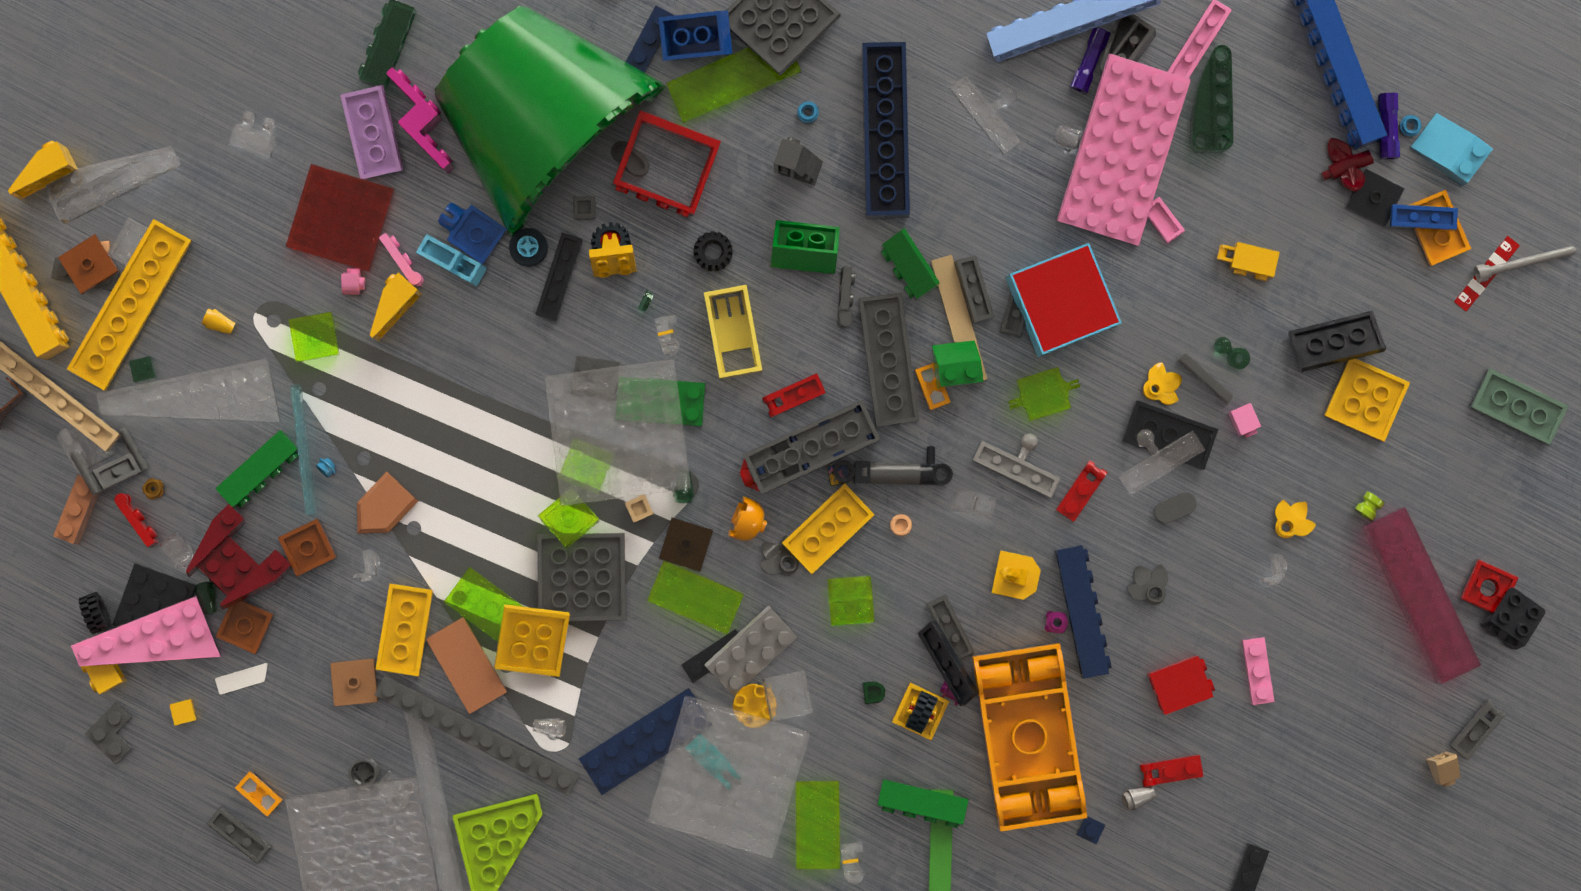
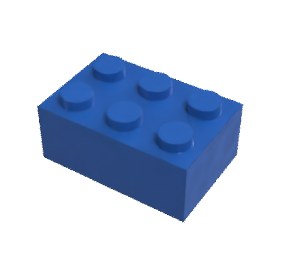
M728 10L658 17L663 61L733 54Z

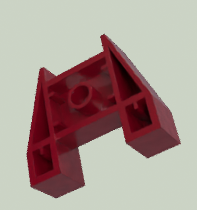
M229 504L213 518L186 570L189 578L199 570L226 596L220 603L222 610L275 585L292 569L291 564L276 549L259 565L231 538L245 524V520Z

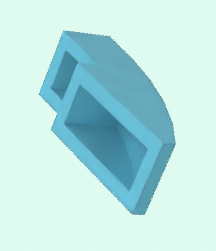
M426 234L416 251L420 256L476 287L487 270L479 262Z

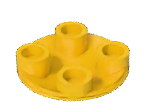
M748 684L742 687L733 699V712L736 718L747 727L763 726L775 715V697L763 685Z

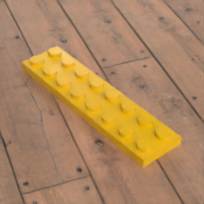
M152 220L67 370L100 389L107 390L191 245L192 240L157 220Z

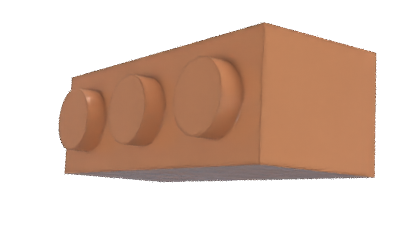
M77 475L53 535L72 544H80L100 494L99 492L96 495H92L83 477Z

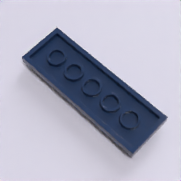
M688 688L578 759L600 794L603 795L707 729L712 723L690 688Z

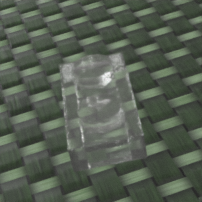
M129 217L110 249L109 256L127 265L148 227Z

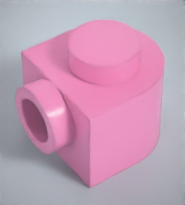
M348 268L347 272L341 274L343 295H361V291L365 290V277H362L360 268Z

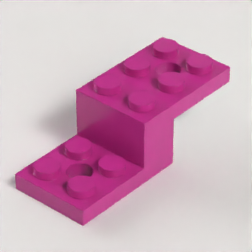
M392 67L386 74L415 104L398 121L399 125L449 174L454 169L451 165L453 160L443 149L438 151L436 149L438 145L428 135L442 121L439 116L442 112L431 100L428 102L424 100L426 96L415 84L412 87L409 85L411 81L400 69L396 72Z

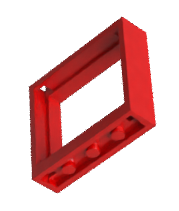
M640 110L612 185L620 193L627 194L631 192L636 194L635 198L641 201L648 202V199L655 201L656 206L668 210V207L677 210L676 214L684 217L693 216L721 141ZM642 123L710 149L690 206L621 181Z

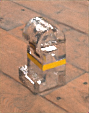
M671 314L655 318L654 321L663 353L669 357L677 355L680 351V344L675 338L672 325L678 324L676 315Z
M862 841L840 844L845 878L850 884H858L864 877L863 870L859 866L857 852H863Z

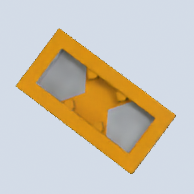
M934 363L914 370L930 411L951 403L946 388L937 389Z
M251 771L235 787L237 791L267 817L283 801L280 796Z

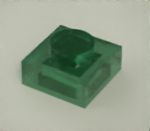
M151 356L129 361L135 383L157 378Z

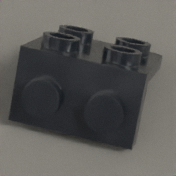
M1511 587L1506 591L1493 614L1484 618L1481 626L1485 628L1489 635L1501 639L1506 647L1517 650L1526 646L1546 612L1540 605L1514 587Z

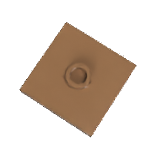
M375 658L330 663L334 706L379 702L378 697L375 696L377 691Z

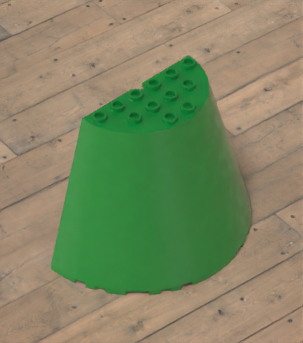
M518 6L505 16L500 17L487 30L481 29L474 37L476 40L471 45L466 44L459 51L460 56L447 69L440 83L434 89L436 100L511 237L528 224L527 215L532 210L529 203L531 202L535 205L543 194L542 189L545 186L549 187L553 180L586 146L609 125L617 120L615 117L619 114L624 115L634 108L632 102H635L637 105L643 101L652 102L666 88L661 81L527 6Z

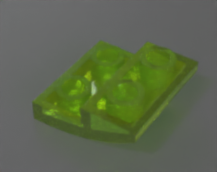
M871 575L827 579L831 626L875 622Z

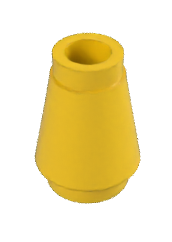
M209 308L201 323L206 326V329L229 335L235 326L234 322L216 309L211 310Z

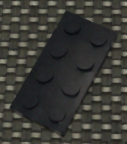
M1373 310L1292 330L1288 334L1301 372L1385 352L1386 350Z
M1136 400L1122 442L1205 470L1219 429Z

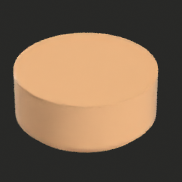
M904 514L893 517L890 522L892 532L898 536L907 535L912 529L911 519Z

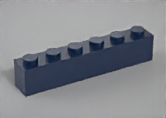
M1082 545L1055 550L1081 678L1085 679L1109 674L1108 669L1112 667L1109 655L1105 656L1104 647H1107L1105 634L1101 635L1099 627L1103 625L1100 613H1096L1095 605L1098 604L1096 591L1092 592L1090 583H1094L1091 570H1087L1086 562H1089L1088 551L1083 549Z

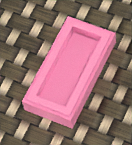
M1160 197L1156 198L1152 202L1148 219L1168 244L1185 230Z

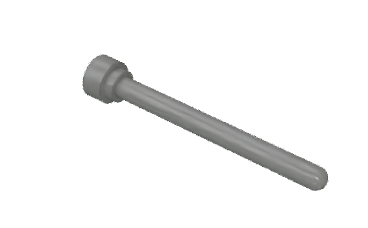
M1569 246L1491 267L1485 264L1477 265L1474 267V274L1479 283L1488 281L1494 274L1573 255L1576 252V248Z

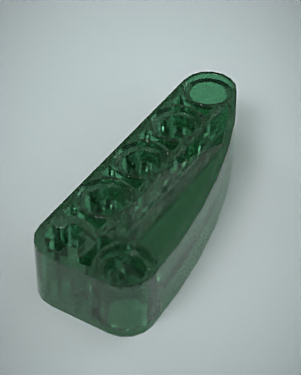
M1218 45L1213 49L1198 80L1191 111L1189 142L1190 148L1195 153H1224L1233 145L1232 53L1226 45ZM1218 51L1223 52L1226 57L1225 60L1219 61L1215 53ZM1223 73L1226 76V82L1217 81L1216 74ZM1218 94L1226 97L1225 104H1220L1217 101L1216 96ZM1217 116H1224L1227 124L1224 126L1218 124ZM1197 137H1202L1205 140V147L1197 146L1195 142ZM1221 137H1223V141H1227L1223 147L1221 143H1218Z

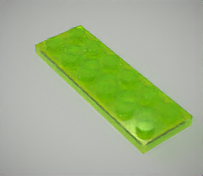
M748 47L666 82V85L681 120L685 123L797 75L802 71L796 60L779 76Z

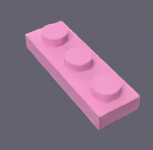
M1265 637L1242 640L1252 705L1275 702Z

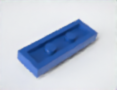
M1392 204L1390 227L1455 231L1457 230L1458 208Z

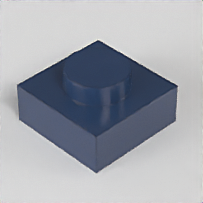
M1087 816V818L1082 820L1076 835L1097 845L1105 824Z

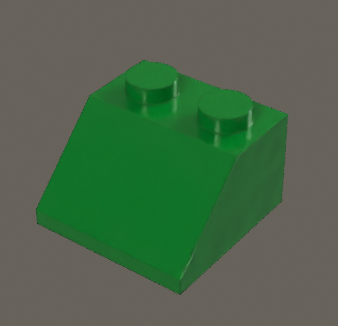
M975 340L931 346L937 389L984 382L981 358Z

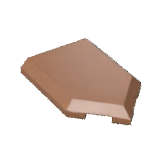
M386 472L357 502L358 534L389 533L413 508L418 500L393 476Z

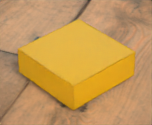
M192 699L169 704L174 726L197 720Z

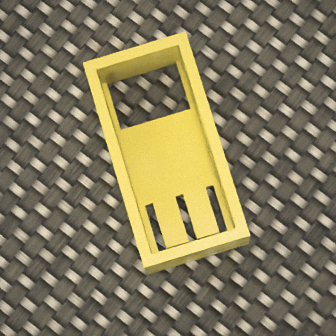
M747 285L704 292L719 378L725 379L762 372ZM741 292L745 314L741 315L738 296L728 297L732 317L728 316L726 300L723 298L716 300L719 319H716L712 297ZM752 348L755 367L725 373L722 358L723 352Z

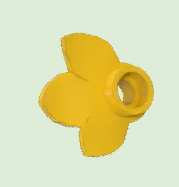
M1157 363L1148 371V381L1143 385V394L1147 399L1152 401L1159 400L1164 405L1174 404L1179 401L1174 391L1181 385L1182 377L1174 372L1166 373L1164 364ZM1152 386L1156 387L1157 393L1152 391Z
M1285 500L1278 503L1275 509V516L1277 518L1275 531L1281 538H1291L1294 535L1306 536L1314 530L1316 524L1305 519L1308 511L1307 502H1297L1291 506ZM1285 523L1289 525L1287 532L1282 530V525Z

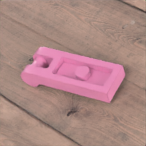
M387 233L380 236L379 239L409 282L416 287L421 286L424 282L423 276L418 272H414L410 267L413 262L406 253L401 254L398 249L401 245L395 236L392 235L390 237Z

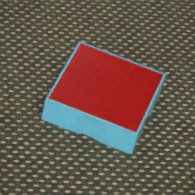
M1089 243L1013 272L1005 277L1014 301L1024 317L1026 330L1037 357L1066 347L1081 339L1094 336L1122 323Z

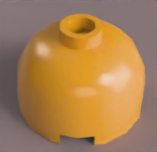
M743 496V504L738 503L731 522L734 524V528L728 531V536L748 541L755 538L759 532H764L767 521L764 520L763 507L755 500Z

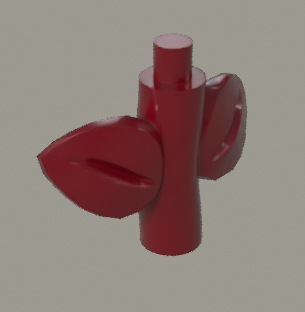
M1330 138L1327 150L1328 156L1334 164L1328 166V170L1321 173L1323 180L1340 178L1345 188L1351 191L1360 190L1364 185L1365 175L1359 168L1374 164L1370 151L1366 150L1353 154L1351 147L1346 142L1337 138Z

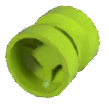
M1367 491L1363 496L1364 502L1362 501V503L1357 504L1354 510L1369 521H1373L1376 517V509H1382L1385 503Z

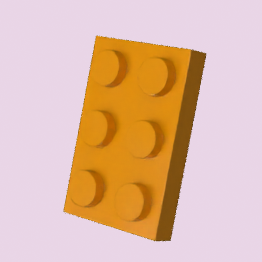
M1446 189L1410 204L1454 208ZM1458 218L1457 230L1455 231L1414 228L1430 266L1471 249Z

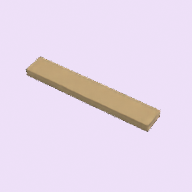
M952 255L931 260L934 274L940 282L938 289L954 343L975 340L981 358ZM981 358L983 380H987V375Z

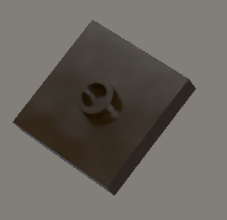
M671 518L659 559L701 571L713 530Z

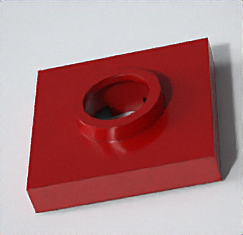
M1477 559L1460 599L1493 614L1506 591L1511 587H1515L1519 577ZM1485 580L1492 581L1495 585V592L1491 596H1484L1480 591L1481 584Z

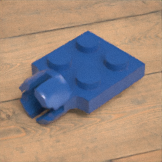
M449 203L445 207V211L454 216L453 219L441 213L438 219L439 224L450 232L447 241L483 265L507 231L506 228L472 204L465 210L455 203Z

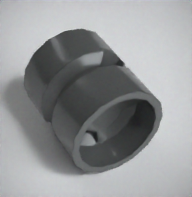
M371 758L360 759L354 762L349 769L351 783L360 788H366L375 784L381 775L379 764Z

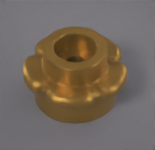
M150 478L143 485L142 491L148 499L154 500L163 495L164 485L160 480Z

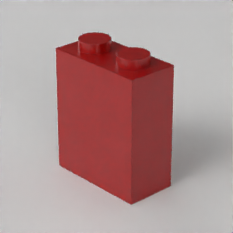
M1195 655L1147 673L1163 715L1214 697L1212 692L1215 691L1212 680H1207L1204 672L1207 671V666L1203 658L1200 659L1199 656Z

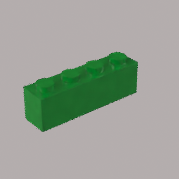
M279 430L215 489L233 508H243L250 501L249 497L254 492L256 494L261 492L267 486L265 482L268 479H275L283 471L281 468L286 463L289 465L299 457L297 453L301 450L284 431Z
M883 779L878 805L882 806L881 811L894 813L896 809L903 811V816L916 818V814L925 816L924 821L937 823L939 819L946 821V826L958 828L959 824L964 825L969 799Z

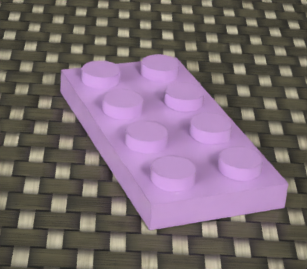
M380 85L341 94V101L360 179L404 170L384 86Z

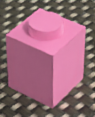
M1251 403L1228 412L1238 436L1245 435V438L1258 433L1257 428L1262 427Z

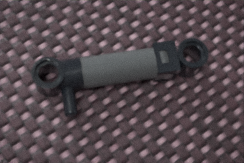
M927 446L926 463L855 461L853 466L851 462L843 460L838 462L832 471L836 481L847 483L854 479V484L944 486L953 477V471L950 466L944 463L935 464L934 446ZM840 466L848 467L850 472L848 477L843 478L839 476L838 468ZM938 469L946 471L947 477L945 480L937 479L936 471Z

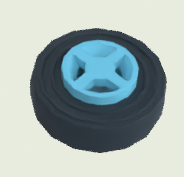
M520 229L510 239V255L521 266L531 267L538 265L547 255V240L536 229Z

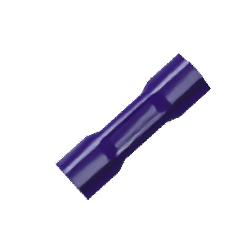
M1100 27L1092 29L1087 41L1086 52L1080 67L1074 74L1070 88L1080 93H1088L1093 80V72L1101 52L1107 45L1111 35L1110 32Z
M1380 93L1378 95L1380 118L1387 133V136L1380 141V159H1399L1398 93Z

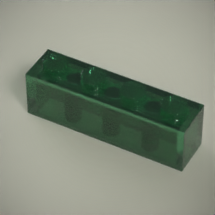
M389 0V3L384 4L381 15H383L382 21L377 23L373 35H375L373 44L369 43L366 50L367 60L365 64H361L358 71L359 79L362 83L373 87L383 85L384 90L387 91L391 79L386 72L392 67L395 69L417 13L414 7L396 0Z

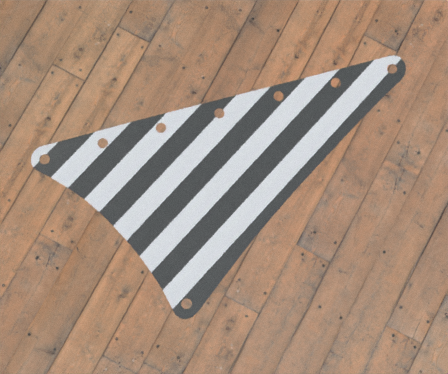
M278 301L266 302L260 305L254 314L253 320L257 331L317 417L365 491L368 492L388 472L418 500L392 531L453 622L465 617L493 667L504 604L538 609L537 534L625 533V576L627 584L650 547L670 523L671 518H674L697 494L699 488L698 478L692 471L682 466L556 425L479 394L328 326L285 303ZM273 313L279 315L281 319L280 325L275 328L267 324V317ZM316 382L325 384L326 392L324 395L316 396L313 393L312 386ZM366 451L370 454L371 460L367 465H360L357 462L356 458L359 452ZM675 478H681L685 482V488L680 492H675L671 488V482ZM645 494L654 514L634 523L625 503ZM417 521L420 524L421 531L419 534L411 535L408 533L407 525L409 522ZM456 591L466 593L467 600L464 604L457 605L454 603L453 594ZM607 620L569 621L559 677L515 671L503 673L501 670L495 669L508 691L504 696L538 745L547 751H560L570 743L575 713L588 662ZM551 726H557L561 731L560 737L556 740H550L547 737V729Z

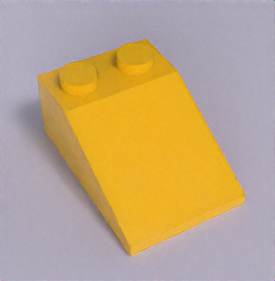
M57 141L43 144L42 149L35 153L8 189L9 194L21 200L79 171L68 148Z
M399 272L387 278L385 281L386 286L381 294L370 336L378 342L422 295Z

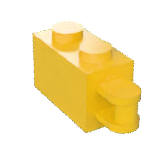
M1241 242L1235 243L1234 247L1220 244L1216 260L1230 263L1229 269L1234 270L1233 274L1246 276V274L1254 275L1256 280L1267 282L1268 279H1272L1275 275L1280 252ZM1227 251L1232 252L1231 258L1226 257Z

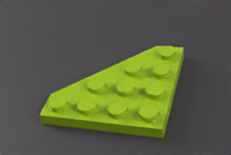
M538 793L452 815L471 891H498L543 815Z

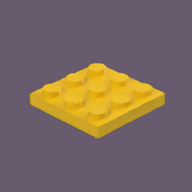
M1358 359L1348 360L1324 413V417L1381 442H1385L1410 382Z
M504 604L494 669L559 677L570 617L569 612Z

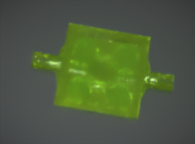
M1059 367L1052 368L1016 380L1020 395L1019 398L1008 400V405L1016 403L1009 406L1010 410L1023 406L1029 421H1033L1071 409L1068 398L1069 390L1080 388V383L1071 386L1079 382L1078 378L1065 382L1061 377Z

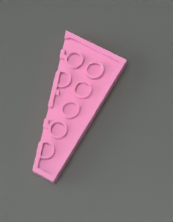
M196 596L71 645L79 666L221 657Z

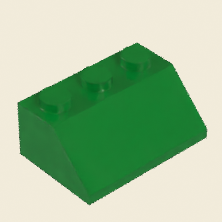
M776 220L770 267L835 274L840 227Z
M905 228L881 245L883 249L880 251L886 262L890 261L894 266L892 271L898 280L902 279L906 287H904V290L910 299L914 297L917 301L939 286V280Z

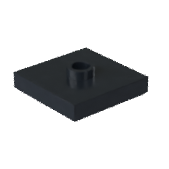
M1365 169L1363 172L1365 175L1364 185L1360 190L1353 192L1346 208L1385 227L1391 216V205L1398 203L1405 188Z

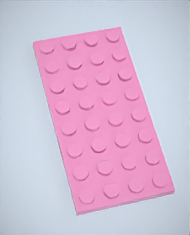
M1108 54L1057 221L1139 246L1191 79L1120 56Z

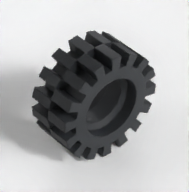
M711 231L710 233H703L704 235L699 236L697 242H695L693 249L697 264L704 270L706 269L711 272L724 269L730 263L733 255L731 242L720 232ZM711 243L718 244L722 250L720 257L715 260H711L705 255V248Z
M98 592L79 598L81 615L90 633L96 634L111 627L109 613H107V608Z

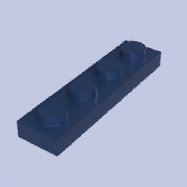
M655 6L626 62L646 72L661 44L658 17L675 15Z

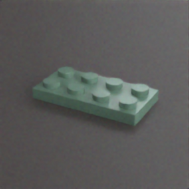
M1491 368L1488 369L1470 408L1546 445H1551L1569 407Z

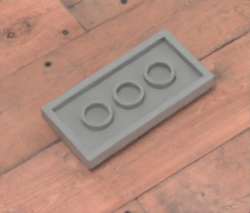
M768 605L704 665L735 696L742 687L748 684L786 649L797 636Z

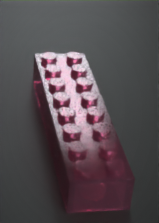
M1406 507L1398 508L1362 525L1364 534L1436 683L1443 684L1481 666Z

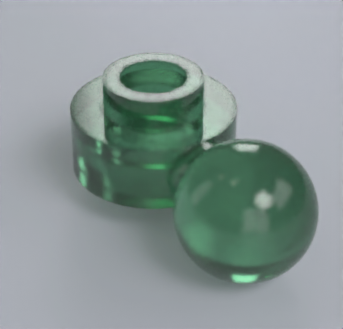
M1219 337L1215 341V350L1220 354H1227L1228 364L1232 368L1243 369L1249 364L1250 354L1246 349L1241 347L1232 348L1231 341L1226 337ZM1239 354L1243 356L1241 362H1238L1236 359Z

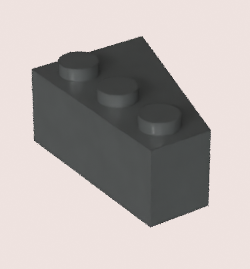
M1135 14L1116 20L1102 60L1100 75L1102 76L1108 54L1137 62L1156 37V28Z
M788 137L787 140L782 138L774 162V172L815 186L823 161L805 146L801 145L799 140Z

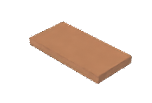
M465 617L426 638L469 714L508 692Z

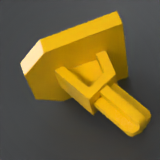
M1000 550L991 593L1021 600L1035 593L1041 570L1033 557Z

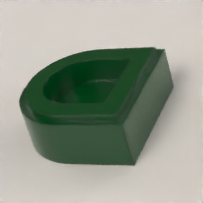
M876 681L862 682L865 704L879 703L884 699L885 688L881 683Z

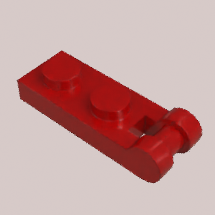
M816 373L763 397L762 400L764 404H767L770 410L768 412L769 416L772 418L826 394ZM781 398L783 405L777 407L775 399Z
M1091 460L1085 465L1056 508L1057 512L1072 522L1079 516L1108 473L1103 468L1100 470L1094 466L1095 463ZM1089 473L1096 477L1093 482L1086 478Z
M123 493L117 494L114 498L115 504L147 548H152L159 542L156 539L158 537L157 533L151 526H146L143 521L145 517L138 508L136 510L133 508L131 496Z
M1200 755L1140 765V771L1144 775V780H1142L1143 787L1204 777ZM1157 769L1158 777L1153 778L1152 770Z

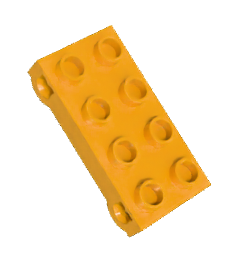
M1060 643L972 656L1000 832L1087 818L1086 800L1081 780Z

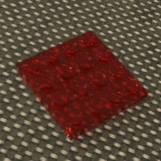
M311 164L286 247L370 272L395 189Z

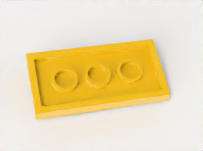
M843 484L782 544L812 575L875 514L846 484Z
M389 583L375 670L420 676L433 590Z

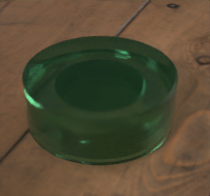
M646 289L638 306L639 310L643 312L647 310L654 295L653 292Z

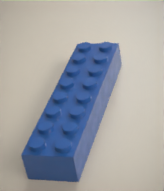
M1293 0L1294 5L1299 6L1301 12L1299 15L1300 21L1303 26L1307 27L1309 32L1307 34L1309 44L1314 46L1316 50V62L1318 66H1322L1325 73L1323 74V80L1326 86H1330L1332 91V103L1339 109V121L1342 126L1346 127L1348 132L1346 135L1350 147L1353 146L1354 150H1358L1379 142L1387 136V133L1335 0Z

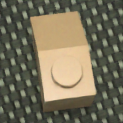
M1444 752L1426 759L1436 784H1443V787L1455 784V779L1461 777L1456 754Z

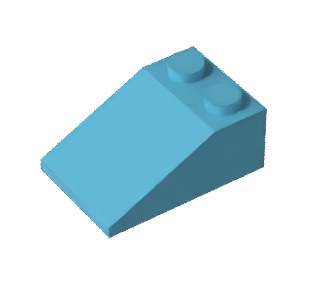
M1438 113L1434 115L1410 147L1460 186L1469 182L1493 150L1492 147L1476 135Z

